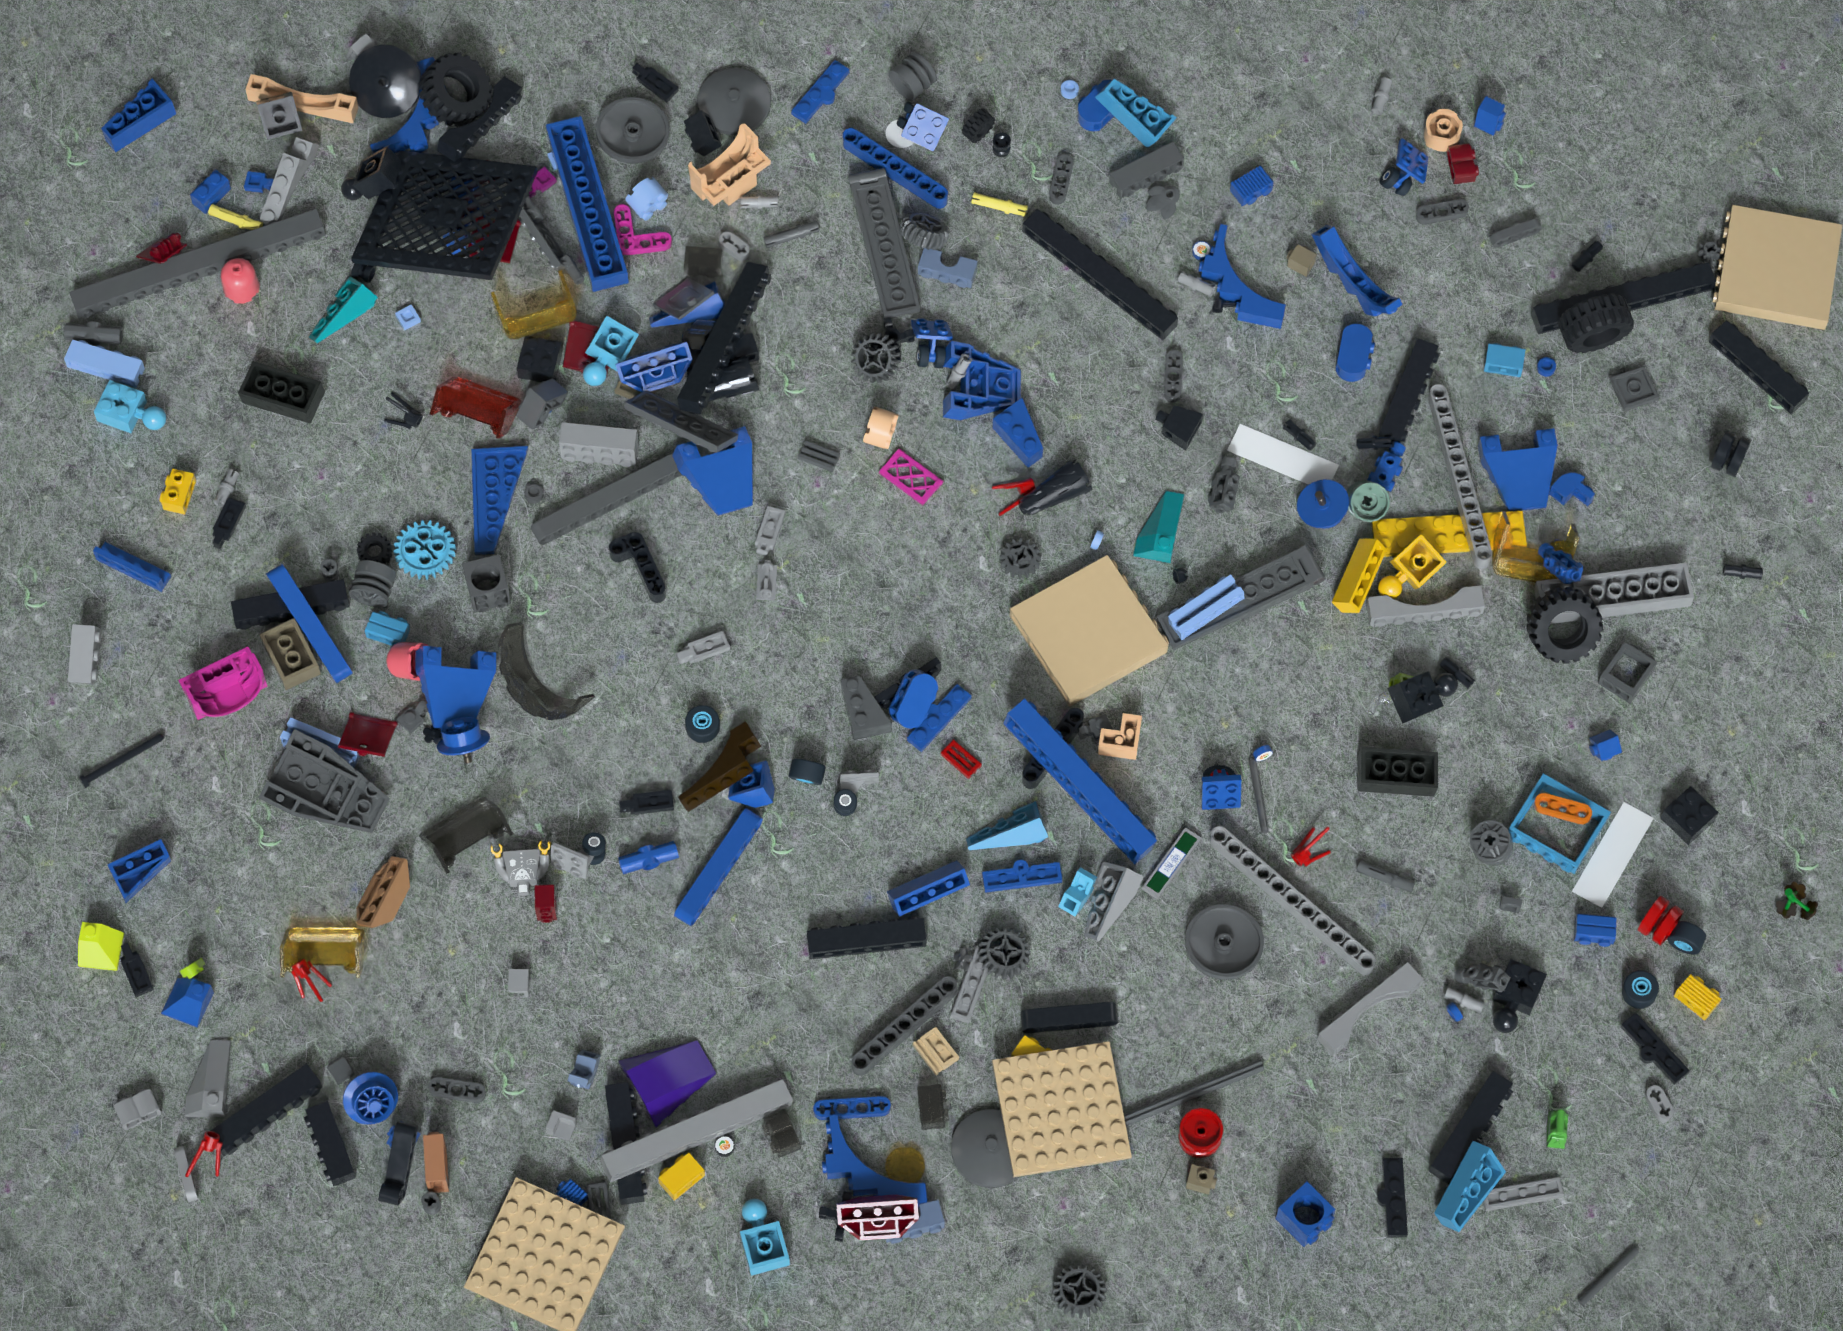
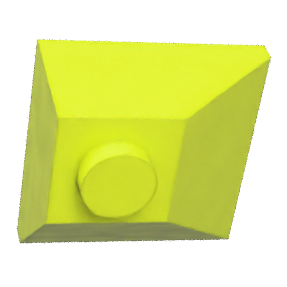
M82 922L78 942V966L118 971L124 933L103 924Z

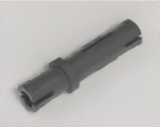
M815 220L804 225L798 224L795 228L763 237L766 248L793 239H803L806 235L820 231Z
M1361 860L1356 872L1391 885L1390 887L1392 888L1397 887L1410 893L1414 888L1415 881L1399 876L1400 873L1396 872L1394 874Z

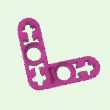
M625 204L615 207L616 233L623 255L666 251L672 246L671 235L667 232L634 235L630 208ZM620 211L625 213V220L621 221ZM623 226L630 229L627 233H621L619 230ZM624 239H628V249H625ZM661 239H665L666 244H662ZM643 240H647L650 242V245L642 247L640 243Z

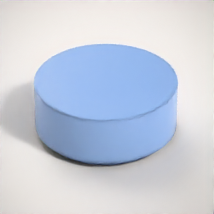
M1073 80L1064 81L1061 84V95L1067 99L1075 98L1079 92L1078 84Z
M1097 530L1090 548L1098 549L1104 536L1103 532Z

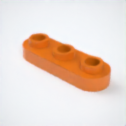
M1541 793L1537 795L1534 801V808L1537 812L1577 824L1588 823L1592 816V810L1587 804L1551 794ZM1545 803L1547 806L1542 807L1540 804ZM1564 808L1566 812H1561L1559 809ZM1582 813L1585 815V817H1579L1578 814Z

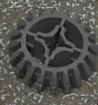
M913 212L905 215L899 230L904 239L908 240L909 243H913L915 246L921 247V249L926 248L927 250H936L944 247L950 232L949 228L940 219L929 214H923L922 212Z
M874 332L870 333L869 336L863 335V340H857L859 345L853 346L857 351L851 353L852 356H855L851 363L857 364L853 369L860 370L857 374L858 376L864 374L863 380L870 379L871 383L875 381L881 383L882 380L887 381L889 376L895 375L893 370L899 369L895 365V363H901V360L896 359V356H900L901 353L895 352L899 346H892L894 340L888 341V335L882 337L880 332L877 335ZM876 342L883 347L875 350L869 344ZM864 353H865L866 356H867V360H866L865 363H864V358H863ZM886 353H888V363L885 360ZM875 354H878V361H874L873 356ZM876 365L878 368H882L883 371L875 373L869 369Z
M1004 926L1001 932L998 928H995L993 932L988 931L987 936L982 937V942L978 945L980 949L977 955L981 956L979 962H984L982 969L989 968L988 975L994 972L995 978L1001 975L1004 980L1008 975L1012 979L1015 976L1014 974L1018 976L1021 974V970L1026 969L1027 966L1025 964L1029 963L1030 959L1028 957L1031 952L1027 950L1029 944H1023L1026 940L1025 937L1019 938L1020 932L1014 934L1013 928H1010L1007 932ZM1000 940L998 947L989 948L991 943ZM1018 958L1017 963L1007 966L1010 959Z
M1079 1263L1076 1269H1073V1266L1070 1265L1068 1267L1069 1272L1062 1269V1275H1057V1281L1053 1282V1286L1056 1289L1052 1290V1294L1057 1295L1054 1297V1302H1060L1057 1308L1062 1309L1065 1307L1063 1313L1066 1315L1071 1311L1072 1318H1074L1075 1313H1079L1078 1317L1080 1319L1083 1313L1090 1317V1310L1096 1314L1098 1311L1097 1307L1102 1308L1103 1306L1101 1301L1106 1300L1104 1293L1107 1292V1288L1102 1287L1105 1285V1280H1100L1101 1274L1094 1275L1095 1268L1088 1271V1265H1085L1084 1269H1080ZM1080 1277L1076 1283L1069 1282V1284H1066L1070 1279ZM1086 1279L1094 1285L1096 1292L1086 1286ZM1082 1284V1289H1083V1290H1082V1292L1079 1294V1297H1078V1299H1077V1293H1076V1292L1078 1291V1289L1080 1288V1285ZM1063 1291H1067V1294L1073 1297V1303L1066 1299ZM1084 1299H1093L1091 1302L1085 1305H1079L1080 1302Z

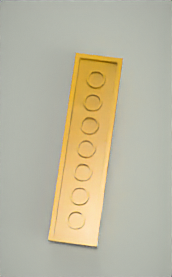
M1523 511L1481 513L1491 550L1527 547ZM1460 514L1379 519L1378 521L1371 522L1373 539H1378L1387 549L1384 557L1396 556L1420 534L1438 553L1470 552Z

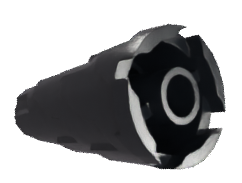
M747 355L725 366L722 378L718 380L715 392L710 395L708 402L724 397L730 398L759 391V386Z
M1075 458L1066 461V464L1021 498V504L1018 506L1023 515L1026 513L1027 515H1034L1049 507L1082 494L1086 495L1092 491V486L1087 487L1086 485L1090 482L1081 465L1078 462L1075 463Z

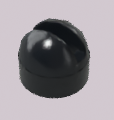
M1184 568L1173 569L1172 574L1176 584L1183 583L1188 579V576H1185L1187 571Z

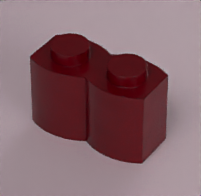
M1470 143L1448 146L1446 153L1453 184L1475 182L1476 177L1479 176V168L1474 163L1475 150L1471 149Z

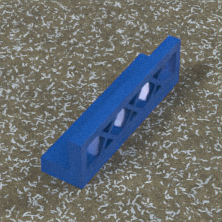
M104 542L101 548L96 546L93 550L97 561L160 592L163 591L171 578L170 573L107 542Z

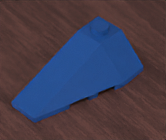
M716 282L705 285V287L714 292V295L681 320L674 318L664 311H660L649 318L651 327L705 321L713 318L718 319L725 303Z

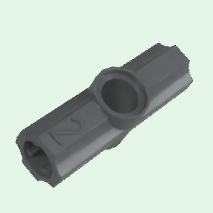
M87 322L86 324L66 323L64 327L65 340H83L92 346H97L100 343L121 344L123 338L122 327L103 326L98 322Z

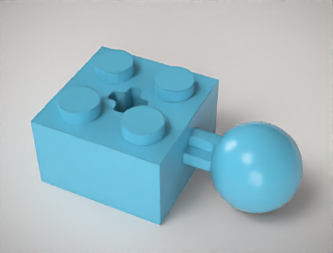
M606 316L585 352L596 359L595 362L586 365L583 370L585 382L591 386L601 385L607 377L606 365L617 371L615 364L626 359L639 334Z
M109 380L94 410L98 422L128 433H132L138 419H142L144 425L150 430L161 429L167 419L166 413L160 407L151 406L144 409L147 403L144 392Z
M755 1198L746 1201L742 1207V1216L746 1222L752 1224L753 1228L740 1231V1238L750 1275L789 1266V1255L779 1221L764 1225V1220L767 1216L765 1203ZM763 1246H766V1248H767L768 1250H767V1251H763V1250H762V1247H763Z

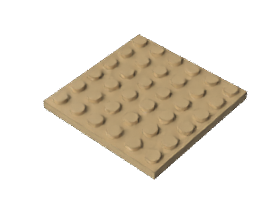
M1110 1042L992 1060L1013 1177L1131 1159L1132 1155Z
M516 1177L464 1288L558 1331H577L625 1226Z

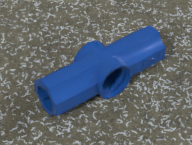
M671 841L658 846H643L637 852L618 857L622 873L627 874L640 869H654L660 863L679 858L675 842Z

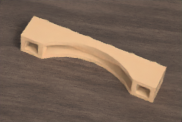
M253 74L250 75L245 89L248 101L253 102L292 92L297 111L354 123L358 111L357 99L354 96L340 93L333 95L304 93L285 87L267 77Z

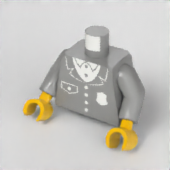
M541 840L538 845L539 849L503 851V855L500 854L502 852V845L500 843L498 851H494L491 845V852L495 854L493 858L496 871L501 878L509 882L510 887H517L519 896L529 895V886L537 885L538 880L543 878L549 868L548 850L551 847V842L548 841L547 848L542 847Z

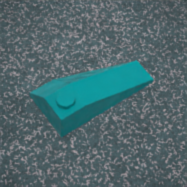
M349 277L337 291L335 303L327 307L326 317L319 320L309 338L319 343L371 309L378 297L362 283Z
M1169 491L1164 493L1137 537L1133 556L1171 563L1185 494Z

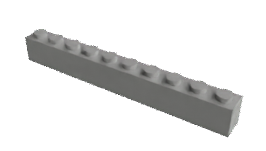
M775 1079L768 1082L765 1087L760 1089L755 1087L749 1090L748 1094L744 1096L736 1095L725 1104L723 1102L717 1103L706 1112L701 1110L695 1113L694 1117L689 1119L686 1117L682 1118L673 1126L665 1125L654 1134L646 1133L635 1142L627 1141L616 1150L614 1148L608 1149L601 1156L600 1162L611 1183L791 1106L793 1099L784 1080L777 1081Z

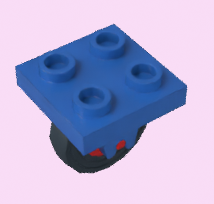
M1214 765L1207 768L1202 776V810L1241 808V775H1236L1234 770L1225 765Z

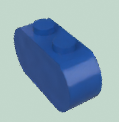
M1103 80L1099 85L1096 84L1091 89L1090 94L1082 97L1078 102L1077 119L1084 129L1100 131L1114 117L1095 98L1102 88L1112 80Z
M1351 324L1343 329L1335 371L1345 381H1359L1365 376L1366 369L1370 370L1372 359L1369 358V353H1373L1375 342H1372L1373 334L1371 330L1364 325Z
M915 669L907 672L889 707L891 718L905 728L912 729L920 726L928 715L931 703L936 699L938 691L936 680L922 670Z

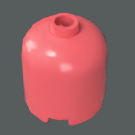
M235 258L226 262L222 267L221 283L225 296L233 300L234 303L244 304L250 302L260 289V283L254 266L248 260Z
M399 642L394 644L386 658L390 673L398 678L420 681L415 670V651L422 646H428V644L415 642Z

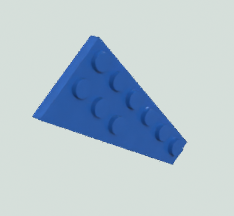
M528 446L471 449L475 555L495 553L528 452Z

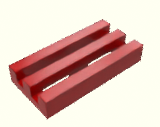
M954 739L940 752V755L967 779H970L971 775L975 774L977 769L982 767V764ZM952 747L956 748L962 755H964V756H965L969 761H971L975 766L972 767V766H971L967 761H965L959 754H957V753L952 749ZM947 752H949L952 756H954L960 763H962V764H963L968 770H970V771L968 772L962 765H960V764H959L954 758H952Z

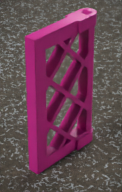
M900 448L879 471L880 475L922 506L944 482ZM902 457L909 463L897 464V460ZM909 466L910 475L899 476L898 468ZM911 466L916 467L923 474L912 475ZM890 468H896V477L888 473ZM924 477L925 486L913 487L912 478ZM926 477L931 478L935 483L927 486ZM911 479V487H907L899 480ZM925 489V494L922 497L914 492V490Z

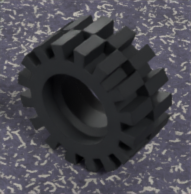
M979 109L965 122L962 134L972 143H977V141H981V138L986 137L985 135L990 132L989 130L993 128L992 125L995 124V119L985 109Z
M372 532V536H369L368 533L366 538L362 537L361 542L358 541L357 553L360 561L370 560L385 565L386 562L389 563L391 561L392 548L390 541L387 540L385 535L382 537V534L378 533V536H376L375 532ZM371 546H379L382 549L381 554L375 557L368 555L367 551Z

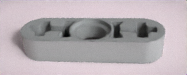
M184 1145L174 1148L188 1203L198 1200L192 1173H190L189 1177H185L189 1168V1162Z

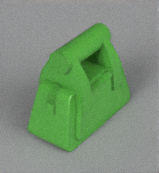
M1564 1110L1549 1111L1547 1147L1565 1149L1569 1115Z

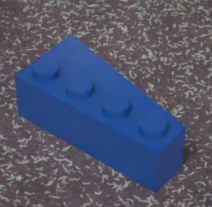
M152 78L148 82V86L144 90L141 89L137 93V97L131 102L128 101L124 105L125 108L120 113L117 112L101 129L106 142L117 152L176 115L172 100Z

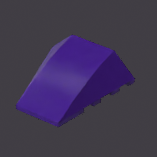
M697 1040L618 1061L626 1077L630 1078L646 1106V1112L656 1128L667 1116L669 1117L675 1112L674 1110L685 1103L695 1091H698L716 1075L714 1068Z

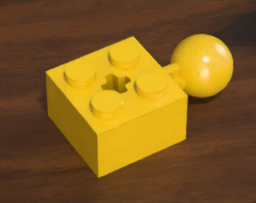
M1420 534L1389 561L1398 573L1395 576L1383 577L1378 584V592L1381 596L1387 595L1392 599H1396L1401 594L1402 584L1406 580L1414 589H1418L1446 561ZM1419 558L1421 560L1419 562L1420 565L1415 564V559Z

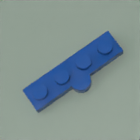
M834 60L793 108L791 115L807 124L823 104L830 105L835 101L834 91L850 73L849 69Z
M957 684L938 705H930L926 719L907 737V741L922 752L972 699V695Z
M1017 860L1013 868L982 872L985 893L1062 883L1060 862L1029 867L1026 861Z

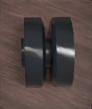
M1726 430L1714 453L1715 457L1711 468L1720 471L1727 461L1729 463L1726 468V474L1736 477L1751 439L1742 436L1735 446L1733 444L1736 439V433Z

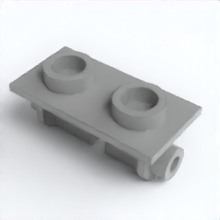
M765 560L763 564H758L756 600L775 601L777 565L771 564L770 560Z

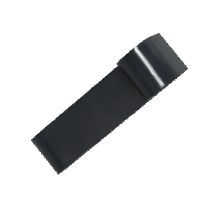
M632 532L611 541L609 544L610 558L614 562H622L631 558L651 601L654 603L663 602L666 598V587L643 536L638 532ZM633 542H639L636 546L631 545ZM615 549H621V550H622V551L619 552V553L614 552ZM640 558H646V559H647L646 561H643V562L639 561ZM647 574H654L653 577H646Z
M399 1121L395 1125L386 1178L381 1185L378 1197L380 1202L399 1206L404 1200L417 1136V1125Z

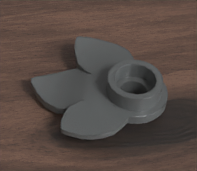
M1160 185L1150 188L1148 193L1151 198L1147 202V211H1161L1163 219H1168L1176 211V202L1180 198L1178 189L1173 186L1165 188ZM1168 193H1173L1172 197H1167Z

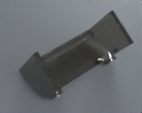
M481 797L424 830L419 837L438 867L448 874L450 873L448 868L454 865L455 855L487 836L497 839L503 836L504 832L510 836L513 835V832L500 808L488 798Z

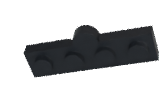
M936 657L917 670H922L935 678L941 671V662ZM905 674L900 677L899 683L893 684L874 696L881 709L888 708L891 705Z
M1637 1013L1621 1025L1623 1031L1641 1049L1639 1056L1642 1062L1646 1064L1653 1062L1674 1085L1689 1074L1690 1070Z
M1383 1158L1384 1189L1379 1191L1377 1202L1379 1205L1386 1207L1387 1238L1407 1237L1403 1158Z

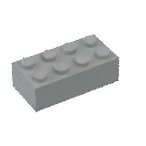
M562 422L559 439L561 459L569 462L577 460L589 464L594 462L604 465L618 464L623 467L636 466L639 443L637 430Z

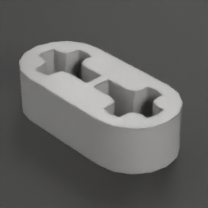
M731 232L720 234L719 245L724 251L740 261L746 260L749 257L750 248L746 242ZM724 239H725V240L730 239V243H729V242L724 243ZM738 249H739V250L745 249V253L741 252V253L739 254V253H738Z
M1656 1085L1650 1086L1646 1091L1645 1099L1656 1119L1660 1122H1668L1674 1114L1673 1107L1661 1087ZM1652 1091H1653L1655 1094H1656V1093L1659 1094L1658 1097H1657V1099H1658L1659 1102H1657V1100H1656L1655 1097H1652V1098L1650 1097L1651 1094H1652ZM1661 1107L1664 1111H1669L1667 1116H1665L1664 1114H1660Z

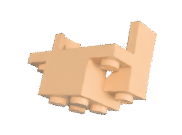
M741 124L734 141L715 160L700 169H696L692 162L689 163L691 189L702 201L707 198L715 206L723 200L730 206L757 186V174L771 164V160L759 149L758 136L746 124Z

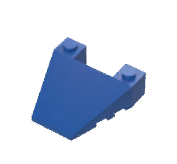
M951 341L945 347L946 358L943 367L953 368L954 365H957L962 354L969 355V358H972V362L966 370L965 377L960 380V393L951 391L943 400V418L964 420L1006 409L1021 399L1020 369L1002 360L997 361L989 357L990 354L975 350L974 346L970 344Z
M745 426L730 430L738 434L737 442L726 447L727 450L701 457L696 444L691 441L677 445L672 455L679 472L686 476L694 489L700 492L703 500L717 516L753 505L752 441Z
M1554 428L1536 430L1533 439L1534 448L1502 451L1499 435L1480 437L1478 451L1481 465L1489 474L1491 482L1496 486L1498 494L1508 511H1523L1547 507L1558 446Z
M422 646L415 651V670L422 684V693L425 694L426 705L434 728H441L445 723L456 718H477L496 673V652L477 651L470 656V669L441 666V647Z

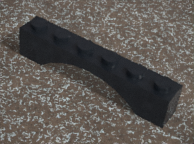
M504 76L493 87L492 103L485 114L468 125L450 128L438 140L437 151L454 162L460 157H464L471 146L474 147L478 140L485 136L493 125L496 126L500 118L507 115L514 105L519 104L522 99V87Z

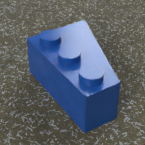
M1023 398L993 418V429L1027 468L1043 458V446Z
M160 839L107 865L125 903H127L171 862V859Z

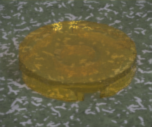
M896 1148L886 1159V1174L889 1179L894 1181L917 1183L924 1175V1158L914 1148Z

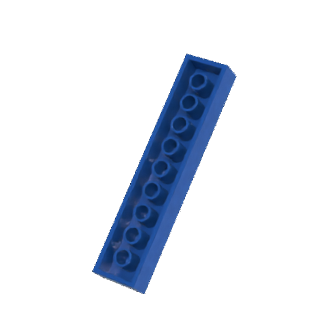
M579 116L546 124L547 137L592 291L595 292L629 283L628 272L582 117Z
M1024 698L1007 713L1003 724L1134 865L1137 864L1156 844L1157 840L1154 832L1142 825L1143 822L1140 817L1133 815L1129 811V806L1126 802L1120 801L1115 796L1116 792L1102 782V777L1089 768V763L1084 758H1080L1076 754V749L1063 740L1062 734L1049 725V720L1036 711V706Z

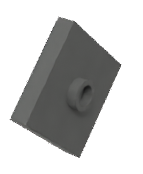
M1645 366L1612 376L1609 379L1624 412L1659 400V395Z

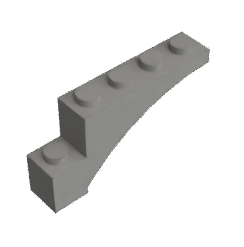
M296 137L291 153H283L259 222L269 225L281 221L297 184L309 165L314 161L319 147L318 144Z

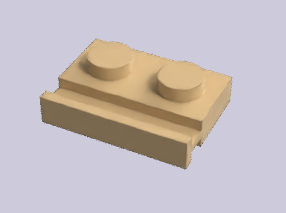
M936 1027L921 1036L916 1042H913L914 1048L935 1075H938L939 1072L959 1060V1056Z

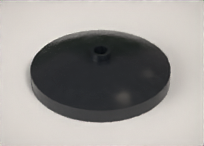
M388 44L373 46L363 51L354 61L349 75L350 91L352 96L356 97L358 106L366 113L378 118L397 117L409 111L417 102L421 92L419 90L421 71L415 59L404 49ZM381 79H384V80H385V85H384V86H383V83L381 82Z

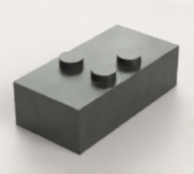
M252 361L238 394L243 404L311 424L325 394V390L321 381Z
M1361 747L1358 753L1357 791L1435 796L1438 790V752Z

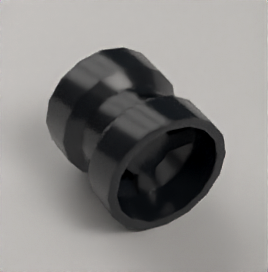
M1004 132L997 133L993 137L992 151L998 157L1007 156L1011 149V138Z
M354 264L351 277L362 278L363 281L370 283L375 275L376 266Z

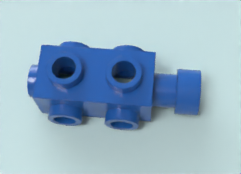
M1394 442V447L1389 448L1390 452L1385 451L1382 457L1379 456L1375 463L1377 468L1375 472L1371 471L1367 481L1378 483L1386 491L1392 492L1396 483L1393 479L1395 475L1399 477L1403 469L1400 456H1403L1406 450L1405 446Z
M1544 543L1539 547L1538 554L1544 559L1543 566L1560 579L1562 583L1571 584L1581 580L1583 565L1580 562H1575L1571 554H1566L1562 550L1555 551V548L1549 543Z

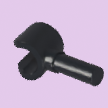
M1217 299L1213 304L1212 311L1214 313L1223 312V307H1236L1237 302L1227 303Z

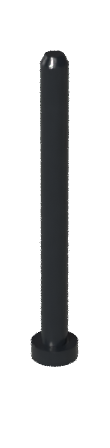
M158 734L85 777L83 774L78 777L84 788L89 787L91 781L163 741L164 737L162 734Z

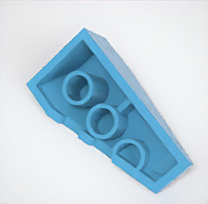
M1035 801L1014 810L1013 816L1004 820V818L997 820L998 823L994 827H985L966 838L969 850L1018 846L1042 842L1048 837V833Z

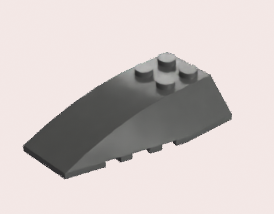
M294 729L285 746L286 749L258 798L293 816L373 833L390 798L340 757L332 748Z

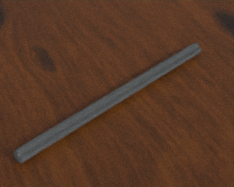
M1258 1060L1124 1115L1125 1124L1129 1126L1260 1073L1264 1070V1065L1261 1060Z

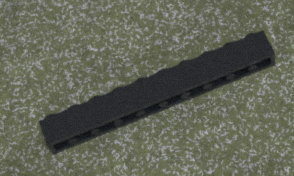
M1036 209L1023 222L1022 232L1162 341L1177 327L1178 317L1174 311L1168 310L1161 301L1152 298L1144 288H1139L1135 285L1131 278L1125 277L1117 267L1108 264L1104 257L1095 254L1088 245L1082 244L1074 234H1069L1060 223H1055L1051 220L1047 213Z
M747 261L677 397L680 410L701 415L703 409L707 407L710 395L715 392L718 380H721L725 366H728L732 352H735L738 340L743 337L746 325H749L751 315L756 311L758 301L764 295L765 287L770 284L771 274H769L767 265Z
M1709 262L1704 264L1697 263L1689 268L1681 267L1673 272H1662L1653 277L1646 276L1640 280L1627 281L1618 286L1610 285L1602 290H1591L1582 295L1575 294L1567 299L1559 298L1547 304L1540 303L1533 307L1531 317L1539 335L1560 329L1559 319L1567 309L1595 296L1618 294L1626 299L1629 310L1633 311L1714 290L1716 279Z

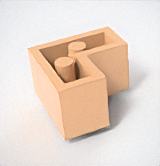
M1123 713L1120 731L1101 728L1098 755L1136 760L1142 716Z

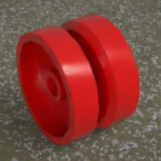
M1660 896L1655 901L1637 931L1647 936L1656 928L1652 935V941L1660 946L1670 936L1684 913V910L1676 905L1672 906L1665 913L1670 905V901L1663 896Z
M1198 1108L1186 1113L1181 1120L1178 1134L1179 1144L1183 1151L1195 1158H1205L1214 1154L1221 1145L1223 1135L1222 1121L1216 1113L1209 1109Z

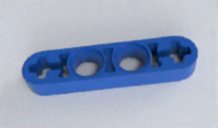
M883 1096L819 1100L815 1103L813 1112L814 1116L819 1120H829V1115H837L838 1119L882 1117L889 1114L891 1103L888 1098ZM873 1102L874 1107L879 1106L880 1102H884L886 1107H884L883 1111L880 1110V1107H874V1111L871 1112L870 1103ZM859 1103H865L868 1109L865 1112H859L856 1107ZM840 1104H845L848 1110L842 1114L836 1108ZM831 1105H834V1114H831V1110H825V1114L817 1111L820 1109V1106H824V1109H831Z

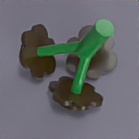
M1793 881L1791 885H1787L1784 888L1786 899L1777 901L1775 906L1777 908L1776 912L1788 919L1796 915V904L1802 907L1800 918L1809 920L1816 914L1818 902L1808 901L1806 905L1803 904L1801 900L1806 898V887L1804 884H1798Z

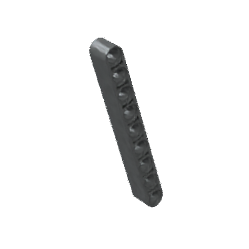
M673 453L535 522L531 526V530L539 544L545 545L681 476L682 474L679 472L673 459Z

